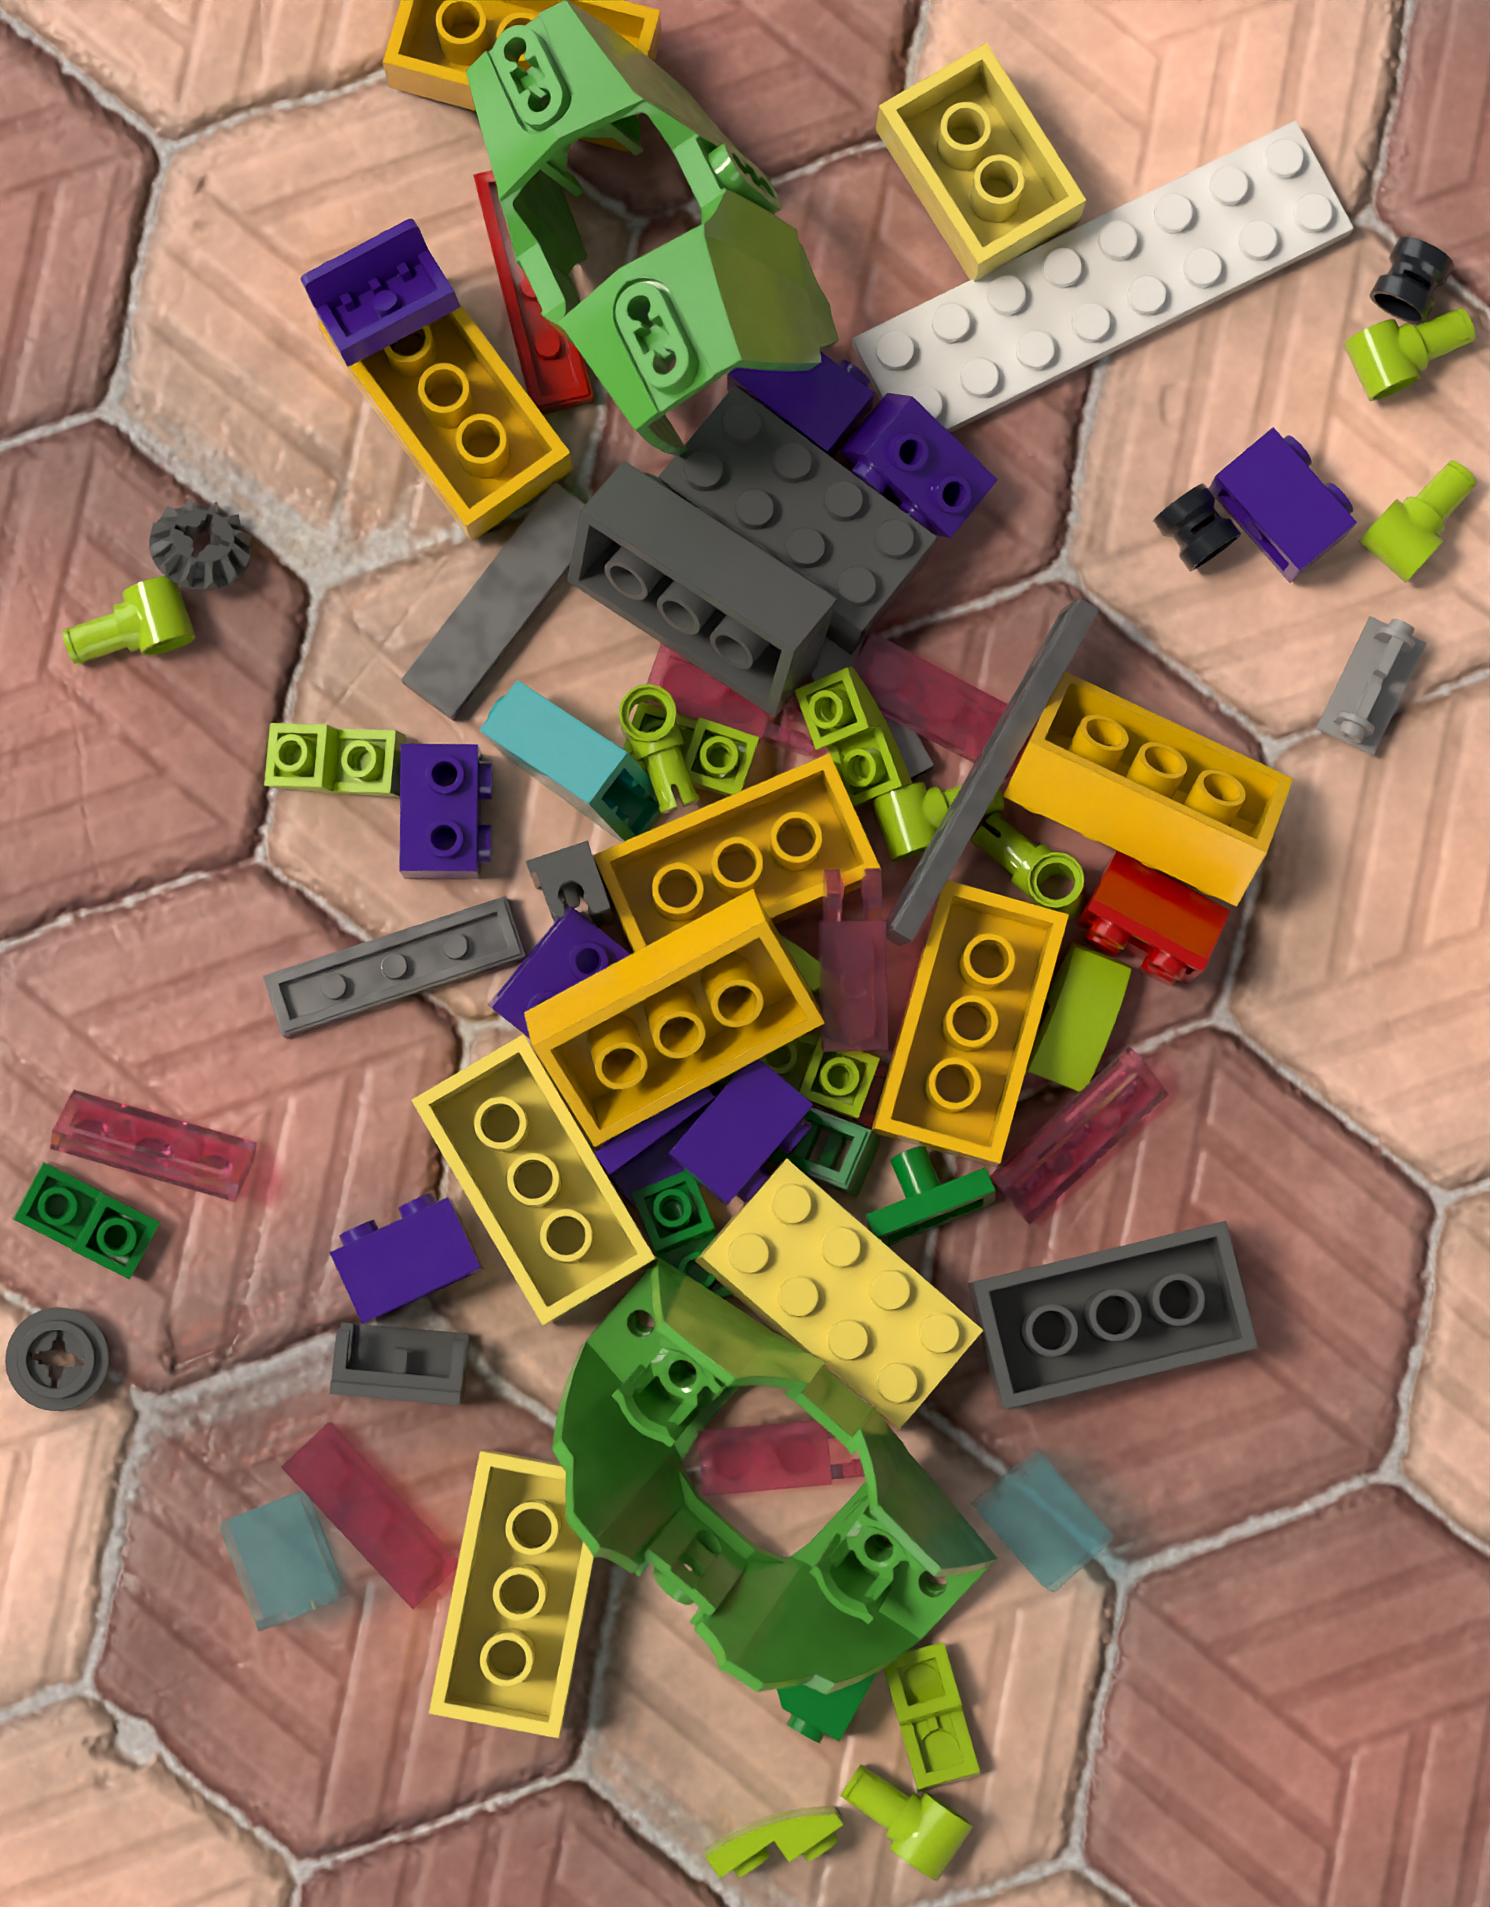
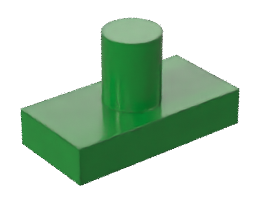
M914 1147L899 1153L890 1160L906 1199L866 1214L867 1229L889 1247L994 1205L996 1190L986 1167L941 1184L926 1147Z

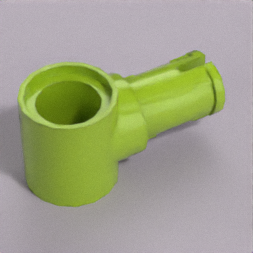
M1458 308L1415 327L1410 323L1398 327L1395 319L1385 320L1356 333L1346 340L1343 345L1369 401H1376L1397 393L1421 378L1420 371L1427 368L1428 361L1471 344L1475 340V330L1468 313L1463 308Z
M1452 460L1449 461L1416 497L1409 496L1403 502L1396 499L1361 537L1359 542L1406 583L1444 541L1440 537L1445 530L1444 521L1477 485L1475 477L1460 463Z
M166 576L151 578L125 589L122 592L124 601L113 605L114 612L62 630L67 652L72 662L76 665L126 647L131 652L140 649L142 655L145 656L166 653L185 646L196 638L179 586Z
M645 684L634 687L621 700L619 708L621 730L626 739L630 741L636 760L638 762L644 761L660 805V813L665 814L678 810L672 788L677 789L683 807L698 802L700 800L699 795L695 792L680 747L684 746L685 742L677 723L674 700L660 686ZM643 701L658 703L666 712L665 723L655 732L646 733L639 731L633 727L629 720L630 713L635 705Z
M924 782L915 783L885 793L871 801L892 862L908 859L925 852L962 785L940 791L938 787L926 789ZM1000 787L983 817L1004 809Z
M999 812L993 813L986 820V823L989 825L988 830L981 825L974 834L971 843L981 848L1013 875L1011 882L1030 897L1032 904L1069 914L1068 920L1079 914L1085 905L1087 891L1082 867L1076 859L1066 853L1053 852L1045 844L1037 847L1008 823ZM1064 875L1072 880L1074 888L1065 898L1058 900L1049 899L1040 892L1043 881L1050 876Z
M860 1764L840 1794V1797L887 1829L884 1836L892 1841L889 1848L896 1855L934 1881L939 1880L974 1827L967 1819L931 1794L925 1792L921 1798L913 1792L909 1797L862 1764Z

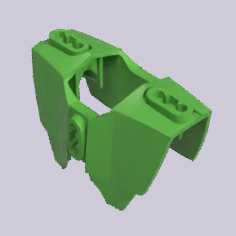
M564 0L538 13L539 16L527 25H514L504 30L498 36L493 49L489 52L485 51L466 70L471 94L497 184L498 197L507 223L516 263L524 270L543 310L540 314L579 350L635 431L653 447L664 453L680 456L687 449L665 414L736 367L775 371H803L812 369L822 362L820 350L828 348L839 341L831 314V305L817 282L804 247L799 242L797 229L774 215L782 209V204L769 182L772 179L756 167L718 129L689 92L653 60L609 26L568 0ZM524 52L526 62L532 66L527 70L518 64L519 58ZM645 113L650 117L673 150L701 207V225L619 268L580 302L573 287L572 279L568 275L574 266L581 264L588 258L561 187L563 186L576 197L584 192L576 178L566 171L571 144L579 138H614L637 156L644 150L640 144L641 134L636 114ZM676 359L674 369L666 374L669 364Z
M658 1257L582 1344L566 1380L557 1412L552 1451L566 1472V1522L585 1543L593 1557L606 1558L615 1562L630 1574L635 1572L638 1577L650 1564L654 1566L653 1574L655 1580L667 1595L682 1604L691 1605L695 1603L699 1607L689 1623L695 1625L694 1631L709 1646L716 1658L719 1670L732 1675L754 1691L761 1692L804 1684L823 1694H829L860 1682L889 1666L916 1646L996 1561L997 1557L908 1452L903 1441L890 1428L875 1406L871 1408L823 1365L825 1361L798 1347L784 1336L771 1331L731 1303ZM637 1310H644L650 1313L654 1319V1327L642 1325L638 1321ZM686 1361L690 1362L696 1370L690 1368ZM758 1385L788 1389L784 1394L786 1397L795 1401L836 1437L852 1456L858 1451L866 1479L864 1484L808 1544L790 1557H783L754 1545L699 1495L683 1468V1460L694 1440L740 1386ZM880 1535H884V1536L887 1537L890 1541H886V1540L882 1539ZM685 1564H687L688 1566H690V1567L692 1568V1570L689 1571V1570L685 1567ZM926 1570L934 1577L944 1576L947 1582L941 1585L932 1583L927 1577Z

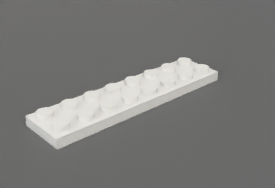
M1295 120L1010 260L975 282L971 279L852 338L851 345L880 401L886 393L913 396L951 433L1350 236L1354 228L1299 124Z

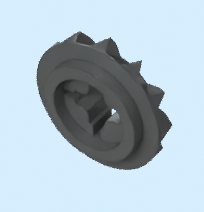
M190 498L183 507L175 509L167 506L162 517L156 523H153L149 539V550L156 567L174 583L195 590H215L235 582L246 570L250 560L251 534L244 532L241 528L239 514L228 516L221 512L217 501L209 507L196 506ZM203 531L208 532L210 544H207L204 551L199 552L197 558L192 557L194 548H192L193 540L197 538L199 533Z
M60 1307L40 1310L23 1320L11 1335L5 1355L7 1375L17 1394L29 1404L48 1411H65L80 1407L101 1390L102 1383L111 1365L107 1337L101 1332L91 1317L76 1310ZM63 1331L62 1341H65L66 1352L75 1354L76 1358L84 1359V1365L75 1364L74 1367L64 1368L61 1378H58L57 1388H54L55 1377H52V1366L42 1364V1360H32V1354H43V1351H53L56 1347V1341L60 1340V1334Z

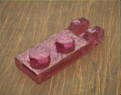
M662 643L660 644L647 684L660 686L667 691L675 702L677 714L695 720L701 717L760 737L758 742L760 744L764 740L791 752L808 756L811 754L814 744L812 739L807 737L806 734L769 723L770 714ZM794 694L784 708L795 711L803 716L797 696ZM643 701L644 703L663 709V707L656 702Z
M865 868L864 876L861 879L864 919L841 920L844 883L839 869H825L823 874V920H819L820 1012L825 1022L820 1025L821 1050L824 1052L888 1050L886 920L881 919L883 897L880 868Z
M816 1420L697 1430L703 1496L831 1485L832 1479L865 1476L860 1458H854L850 1462L830 1464L828 1439L836 1437Z

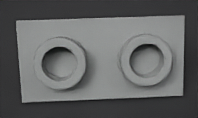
M1369 616L1316 727L1317 730L1373 756L1427 644L1412 636L1415 630L1414 627L1398 619H1391L1388 625Z

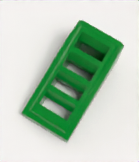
M811 1107L803 1117L813 1126L796 1144L793 1153L787 1155L782 1149L777 1147L766 1160L778 1165L785 1159H788L810 1179L857 1197L879 1148L880 1138L872 1130ZM823 1129L830 1132L816 1164L809 1161ZM847 1139L852 1141L840 1172L834 1171V1167Z

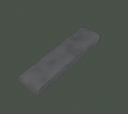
M554 481L402 677V684L453 721L568 572L579 514L585 504Z
M503 896L264 975L263 978L282 1037L287 1038L525 959L526 955L507 898Z

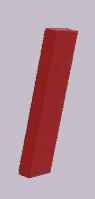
M493 170L473 174L528 396L542 415L594 403L583 356L571 342L561 335L540 314L543 310L524 270L516 263L510 234L498 197V188Z

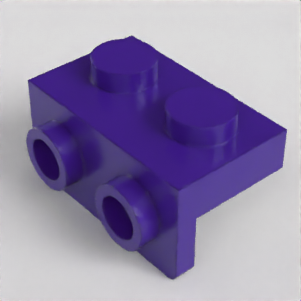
M412 218L324 262L322 265L303 274L300 278L319 320L347 367L461 307L453 288L430 253L420 228Z
M708 1087L603 1142L604 1147L594 1153L633 1206H636L631 1192L684 1171L668 1157V1153L714 1101L715 1097Z

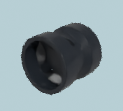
M1401 237L1389 256L1392 264L1389 272L1379 276L1369 296L1380 309L1400 320L1415 324L1425 323L1435 304L1432 294L1436 287L1443 286L1446 283L1454 263L1446 253L1428 242L1412 237Z
M1204 483L1176 499L1153 520L1163 536L1173 537L1179 545V557L1190 572L1213 559L1241 535L1231 519L1222 518L1214 508L1215 497Z

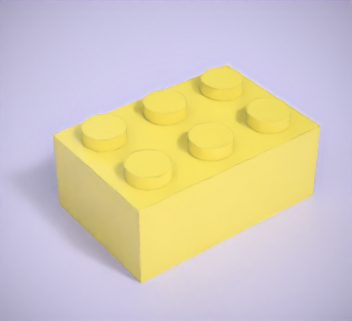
M987 42L879 105L876 123L878 135L970 280L977 281L1010 260L1041 246L1080 222L1086 198Z

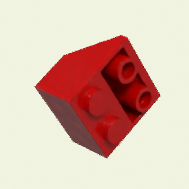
M1116 851L1108 861L1075 924L1087 930L1083 939L1092 946L1113 956H1117L1120 949L1143 961L1139 968L1143 973L1165 985L1173 987L1176 980L1188 984L1204 971L1230 910L1156 870L1143 865L1130 856Z

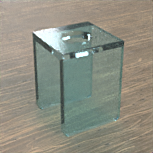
M1031 1449L970 1503L1039 1584L1050 1592H1056L1113 1540V1535L1039 1450Z
M301 1490L221 1522L220 1530L258 1632L335 1602L347 1595L307 1491Z

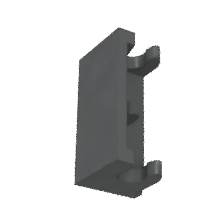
M588 840L526 861L535 888H542L554 922L557 918L563 919L565 917L564 903L566 901L570 908L573 907L575 909L579 907V897H581L587 903V912L598 928L614 923L611 908Z
M341 1323L340 1329H337L329 1394L463 1405L470 1334Z

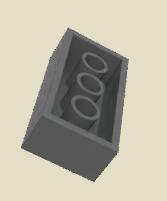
M736 385L733 386L685 444L687 451L680 456H675L658 476L669 490L695 507L709 510L718 518L721 524L746 540L763 545L775 559L801 576H809L815 579L829 594L837 598L826 637L851 656L925 565L937 539L934 534Z
M623 461L580 510L567 582L775 718L795 694L794 690L800 688L817 667L837 598L829 594L815 579L809 576H801L775 559L763 545L741 537L721 524L718 518L709 510L695 507L669 490L658 477L650 473H643L626 461Z
M1226 1221L968 1283L977 1324L983 1330L980 1336L998 1409L1006 1410L1258 1348Z

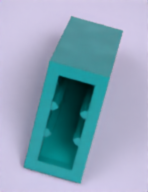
M519 680L514 683L506 695L494 703L488 714V719L479 729L505 757L621 843L650 831L662 815L649 775L628 752Z

